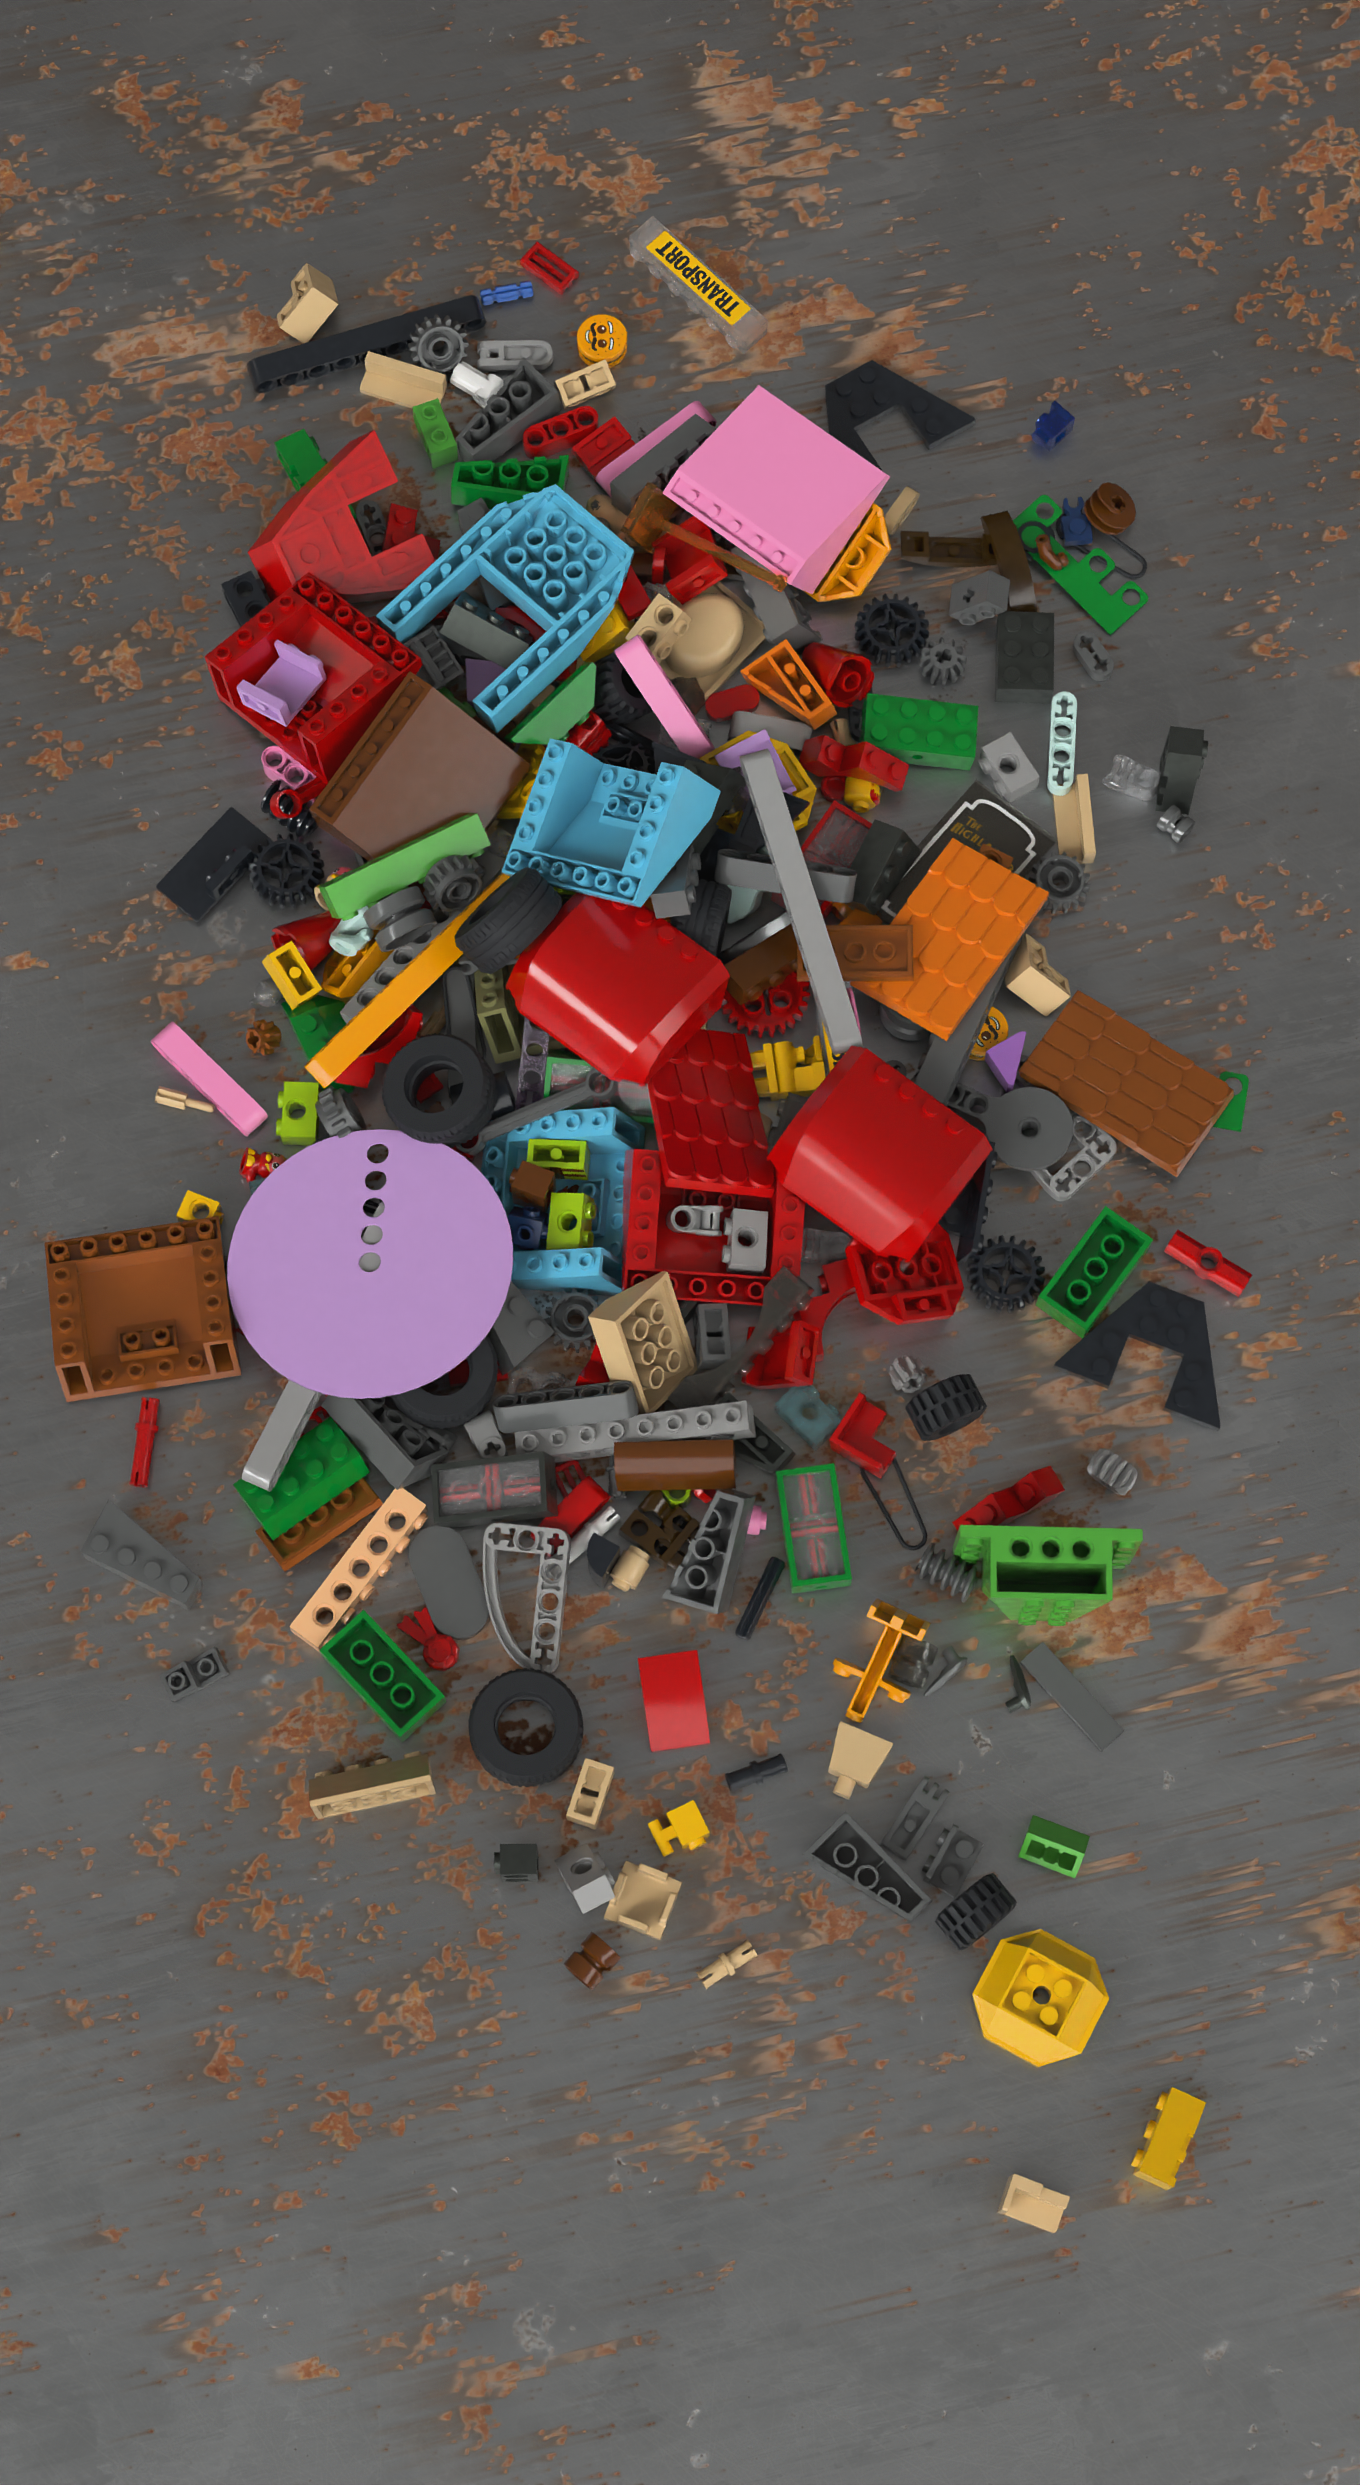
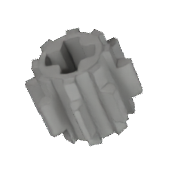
M905 1354L893 1360V1365H890L891 1371H889V1374L892 1377L891 1382L897 1390L902 1389L904 1392L914 1393V1391L922 1388L923 1383H926L925 1377L927 1374L924 1371L925 1366L919 1358L914 1359L911 1355L907 1356Z

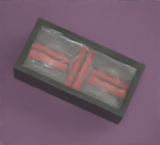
M546 1452L431 1465L434 1524L441 1527L455 1528L558 1516L555 1457Z

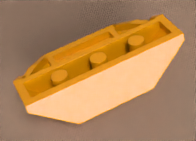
M873 502L813 594L804 591L806 594L818 602L861 596L892 550L881 507Z
M381 929L373 930V938L355 956H345L337 951L334 952L324 967L323 982H321L323 991L340 998L354 996L360 990L363 984L381 966L382 962L394 951L382 952L374 938Z

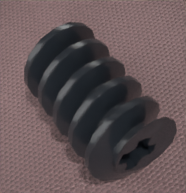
M277 779L267 789L261 802V810L266 814L269 813L270 818L278 819L281 826H287L289 832H296L297 838L301 835L305 839L319 827L309 811L310 807L307 810L305 809L308 802L303 804L302 810L297 816L288 819L277 818L270 809L271 797L278 791L290 789L289 786H285L279 790L281 780ZM283 794L279 799V807L283 813L290 814L294 806L293 801L287 794Z

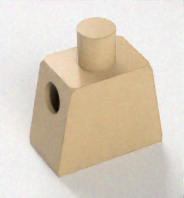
M840 1721L828 1773L839 1777L833 1793L850 1799L855 1784L867 1789L889 1755L893 1743Z

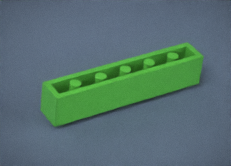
M468 813L318 887L332 918H342L343 921L357 916L359 914L357 910L365 906L370 908L391 893L395 894L409 888L408 885L416 881L419 884L424 883L428 871L439 860L451 855H467L469 859L476 858L484 854L483 848L490 846L491 843L478 814Z

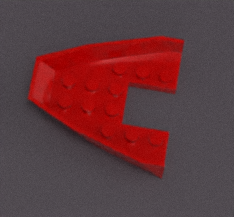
M375 430L350 441L285 503L248 551L253 565L264 583L270 601H274L308 572L348 603L394 599L435 562L423 533L377 555L371 556L348 507L353 502L399 482Z

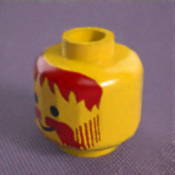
M847 777L844 801L852 807L853 811L866 813L869 809L875 808L880 803L882 786L866 780Z

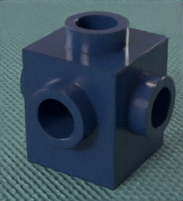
M514 1206L508 1215L513 1244H516L518 1248L523 1250L538 1249L544 1240L547 1241L548 1213L540 1212L539 1208L533 1206H525L523 1208Z

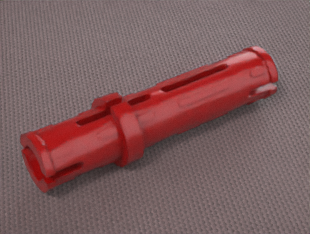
M147 1397L141 1398L139 1423H135L137 1437L131 1479L129 1481V1485L134 1487H140V1485L143 1488L148 1487L155 1433H158L159 1429L156 1422L160 1400L149 1397V1400H147Z

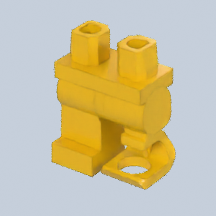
M819 1035L813 1037V1044L806 1050H804L803 1046L795 1048L792 1042L782 1041L774 1044H763V1050L750 1053L753 1071L762 1069L767 1071V1077L754 1079L758 1097L770 1096L771 1101L809 1097L826 1078ZM797 1063H801V1065H808L805 1067L796 1068Z

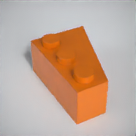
M787 639L740 671L748 684L755 687L814 730L837 715L832 702Z

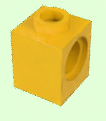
M187 1190L176 1214L178 1222L196 1220V1212L200 1209L209 1210V1215L206 1218L219 1216L221 1225L224 1213H222L220 1202Z

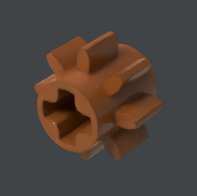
M265 1019L254 1021V1027L247 1028L246 1043L248 1047L253 1050L254 1054L261 1053L263 1056L273 1054L274 1048L280 1047L282 1038L280 1029L274 1025L273 1021L266 1022Z

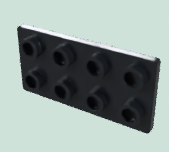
M230 807L156 885V888L194 921L199 922L248 870V864L254 862L252 853H260L257 849L258 844L267 846L266 839L268 836L237 810Z
M989 1141L993 1150L939 1222L948 1234L960 1236L956 1255L957 1264L960 1265L978 1251L980 1252L983 1246L984 1235L981 1234V1228L988 1216V1207L985 1206L986 1197L990 1195L993 1186V1180L990 1179L991 1169L995 1167L997 1161V1152L994 1151L995 1142Z

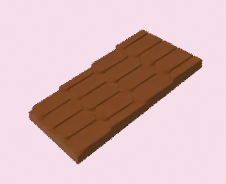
M1077 990L1071 1001H1069L1057 1020L1027 1058V1061L1019 1069L1021 1078L1037 1088L1045 1089L1055 1094L1068 1108L1175 1177H1178L1234 1097V1089L1230 1088L1226 1082L1196 1066L1194 1061L1150 1037L1148 1032L1118 1016L1114 1010Z

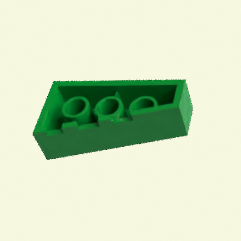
M305 429L274 442L276 454L297 492L328 463L325 458L322 459L320 456V449L313 436L309 437ZM349 504L348 507H349V509H350V511H351V513H352V515H353V517H354V519H355V518H356V514H355V512H354V510H353L351 504Z
M559 455V459H546L545 456L534 457V460L518 461L517 458L507 459L506 462L493 463L492 460L455 462L451 482V504L467 506L482 498L491 510L497 504L503 502L509 504L523 499V495L532 492L538 493L543 488L555 484L565 492L569 475V455Z

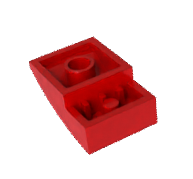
M690 1650L638 1658L651 1752L710 1744L698 1651Z

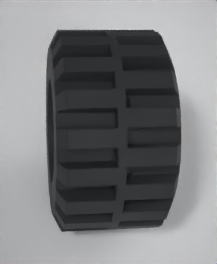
M615 652L594 662L596 665L594 705L596 707L595 711L598 714H603V719L606 721L612 720V724L618 725L621 723L625 725L653 711Z
M959 1374L926 1388L913 1397L905 1409L921 1440L931 1441L945 1437L967 1426L982 1415L987 1405L971 1375Z
M994 1873L987 1874L938 1914L935 1923L958 1951L964 1950L1005 1918L1015 1908L1017 1901Z

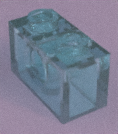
M813 1385L792 1387L775 1403L774 1411L816 1451L832 1436L841 1422L839 1419L841 1414L830 1403L825 1405L818 1398L820 1393ZM806 1408H813L817 1411L818 1416L814 1419H806L802 1415V1411Z

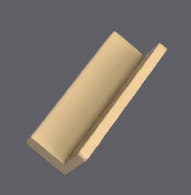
M370 351L366 355V372L360 385L361 393L409 408L437 398L441 404L447 389L445 374Z
M1077 774L1075 783L1072 784L1068 794L1064 796L1052 795L1058 855L1066 852L1068 857L1076 856V861L1079 864L1094 862L1096 847L1088 774Z

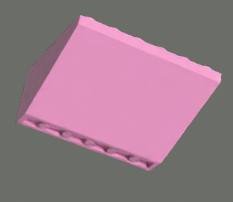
M758 385L678 468L663 494L784 581L813 594L890 476L765 388Z

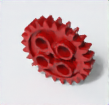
M792 972L777 987L771 986L764 990L765 994L768 995L767 1006L771 1015H766L763 994L753 1002L749 1000L740 1006L726 990L722 1005H724L722 1007V1015L730 1014L728 1018L729 1024L735 1021L738 1022L737 1031L747 1027L748 1036L756 1030L758 1031L759 1038L763 1037L764 1031H768L770 1037L774 1038V1033L777 1029L784 1035L786 1025L794 1029L795 1019L802 1021L803 1013L801 1011H807L808 1003L806 1001L810 1000V993L806 992L809 990L810 983L797 981V973ZM778 1000L784 1001L787 1006L778 1007L774 1002ZM755 1005L759 1010L751 1012L746 1007Z

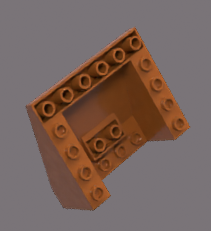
M219 1216L45 1242L54 1363L67 1402L242 1375L234 1314L229 1297L227 1266Z

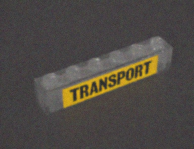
M654 216L649 218L629 236L631 255L637 261L644 262L655 278H661L667 283L670 291L675 296L680 295L694 313H700L706 319L711 329L714 331L718 330L723 334L727 343L732 348H738L745 354L767 334L768 320Z

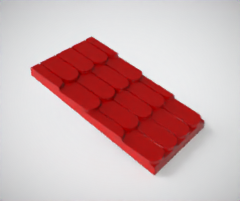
M699 1029L647 1082L666 1187L772 1198L775 1190L773 1185L774 1175L771 1163L766 1159L769 1146L758 1106L759 1097L752 1073L754 1068L745 1034H731V1032Z

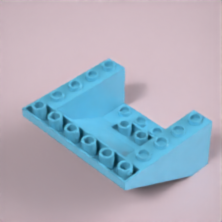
M550 738L501 872L511 877L525 867L534 868L552 887L641 908L711 819L721 791L683 766L661 762L657 775L602 763L573 743Z
M605 1107L558 1111L486 1142L483 1149L481 1173L497 1193L507 1218L514 1206L523 1208L513 1203L512 1193L509 1192L511 1187L509 1178L514 1167L519 1168L522 1160L527 1162L529 1139L586 1141L591 1153L588 1180H555L556 1192L566 1186L570 1188L577 1184L579 1186L578 1193H585L594 1199L597 1211L596 1217L592 1219L593 1246L591 1248L546 1250L547 1241L544 1240L538 1249L523 1250L518 1248L516 1244H513L511 1281L518 1289L552 1292L564 1290L566 1293H572V1289L576 1288L578 1293H582L586 1289L589 1295L612 1296L622 1292L623 1174L625 1151L644 1149L646 1128L617 1108ZM550 1205L546 1212L548 1213L547 1223H549ZM577 1219L571 1221L569 1230L575 1228Z

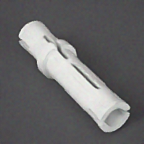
M608 1506L594 1521L584 1524L585 1528L571 1540L569 1564L587 1550L589 1540L594 1532L603 1536L622 1520L618 1514L614 1515L609 1521L606 1520L615 1512L611 1506ZM557 1553L549 1558L563 1561V1555H557ZM555 1563L550 1564L546 1570L550 1569ZM557 1565L549 1572L554 1578L561 1572L560 1566Z

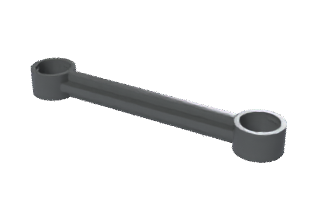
M593 1069L587 1075L585 1082L488 1122L483 1127L484 1129L478 1132L479 1139L473 1148H463L462 1143L456 1147L467 1155H476L484 1149L487 1141L591 1097L601 1100L611 1098L618 1089V1081L611 1080L608 1090L603 1093H597L593 1090V1082L602 1073L597 1069Z

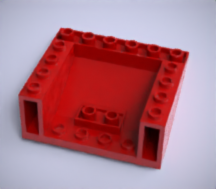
M309 572L204 656L219 700L325 784H328L409 671L416 675L423 665L418 655ZM277 639L287 645L289 643L295 645L301 652L309 656L314 655L318 657L323 663V669L327 680L287 727L243 705L236 689L242 680L256 685L279 658L274 645Z
M626 1150L623 1174L622 1291L662 1271H666L669 1274L677 1300L798 1308L805 1202L781 1184L777 1177L779 1173L772 1161L770 1163L774 1175L773 1185L775 1190L772 1198L666 1187L658 1150ZM682 1205L722 1206L723 1212H720L719 1225L722 1236H701L673 1232L666 1225V1214L670 1209ZM733 1208L768 1212L766 1267L761 1276L726 1273V1263L722 1262L723 1246L727 1245L728 1235H723L725 1217H730ZM678 1211L675 1214V1222L678 1226L684 1227L687 1223V1216L682 1211ZM738 1238L741 1245H751L747 1239Z

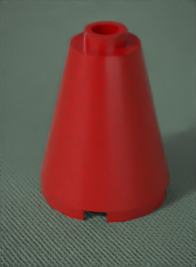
M813 642L804 649L801 657L802 662L833 704L838 707L848 708L853 706L850 703L855 700L861 701L865 698L874 680V672L871 671L872 663L861 654L820 642Z
M330 911L279 925L272 929V932H275L271 936L274 949L277 950L292 941L312 971L334 950L329 944V939L342 918H332Z

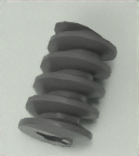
M932 1542L921 1557L915 1571L920 1568L919 1578L922 1580L931 1574V1585L941 1580L940 1590L942 1591L952 1586L950 1595L953 1597L962 1592L961 1601L965 1603L980 1576L976 1577L977 1567L973 1566L970 1570L965 1571L967 1561L963 1560L958 1565H955L956 1555L953 1554L947 1560L944 1559L946 1550L942 1548L935 1554V1543Z

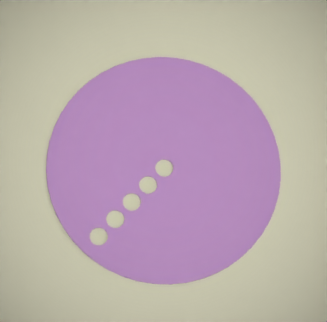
M360 1130L351 1132L342 1138H339L338 1135L306 1147L283 1162L260 1184L244 1207L235 1226L227 1262V1281L233 1312L242 1332L260 1357L287 1379L307 1389L326 1395L356 1399L381 1398L401 1394L426 1385L451 1371L464 1361L490 1332L502 1310L511 1283L513 1269L511 1229L504 1207L489 1181L477 1167L450 1147L442 1143L431 1144L421 1142L399 1130ZM382 1144L387 1147L389 1153L385 1161L373 1163L368 1159V1150L373 1145ZM373 1171H380L387 1178L385 1186L379 1190H371L365 1184L367 1175ZM371 1198H378L384 1202V1211L378 1217H368L363 1211L365 1202ZM370 1225L380 1227L383 1232L382 1239L373 1245L364 1243L361 1238L362 1231ZM369 1252L376 1253L381 1259L380 1266L373 1272H365L359 1266L360 1258Z

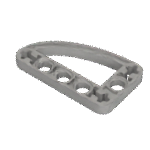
M1021 1055L1019 1066H1022L1029 1056ZM1017 1073L1015 1083L1020 1088L1034 1087L1031 1083L1028 1085V1081L1021 1078L1020 1074ZM1001 1085L999 1097L1006 1094L1005 1090ZM1073 1110L1070 1111L1073 1120L1072 1139L1082 1150L1054 1176L1046 1168L1030 1171L1044 1190L1057 1201H1066L1077 1193L1113 1159L1117 1148L1116 1142L1107 1132ZM1080 1122L1087 1123L1090 1126L1091 1132L1086 1136H1081L1076 1133L1075 1125ZM1095 1133L1099 1135L1096 1138V1142L1099 1145L1104 1146L1107 1144L1109 1146L1108 1154L1105 1152L1097 1153L1098 1145L1094 1141L1090 1145L1087 1143L1092 1140ZM1079 1161L1087 1162L1090 1165L1091 1171L1086 1175H1080L1075 1171V1164ZM1070 1174L1073 1180L1067 1186L1068 1192L1064 1190L1056 1191V1182L1063 1184Z
M493 1523L487 1527L484 1533L483 1580L487 1606L495 1632L510 1657L522 1668L529 1670L530 1668L542 1670V1665L537 1664V1659L543 1657L544 1648L538 1649V1643L543 1645L554 1644V1650L547 1649V1658L552 1659V1664L547 1665L545 1670H542V1672L546 1671L551 1674L558 1668L571 1538L566 1531L556 1528ZM498 1528H501V1533L513 1535L512 1528H515L516 1531L513 1536L514 1547H510L512 1543L510 1540H500L499 1545H496V1540L491 1538L492 1533H497ZM525 1531H531L535 1535V1543L530 1548H525L520 1543V1536ZM556 1534H559V1539L564 1540V1545L558 1546L557 1555H563V1561L555 1558L547 1559V1554L554 1555V1545H550L549 1541L554 1539ZM497 1550L541 1554L530 1656L520 1648L514 1639L503 1612L498 1585ZM552 1563L558 1564L562 1572L559 1579L554 1581L550 1580L546 1575V1569ZM548 1593H553L558 1598L559 1603L554 1610H547L543 1605V1598ZM545 1623H551L555 1628V1636L550 1640H544L540 1635V1628Z

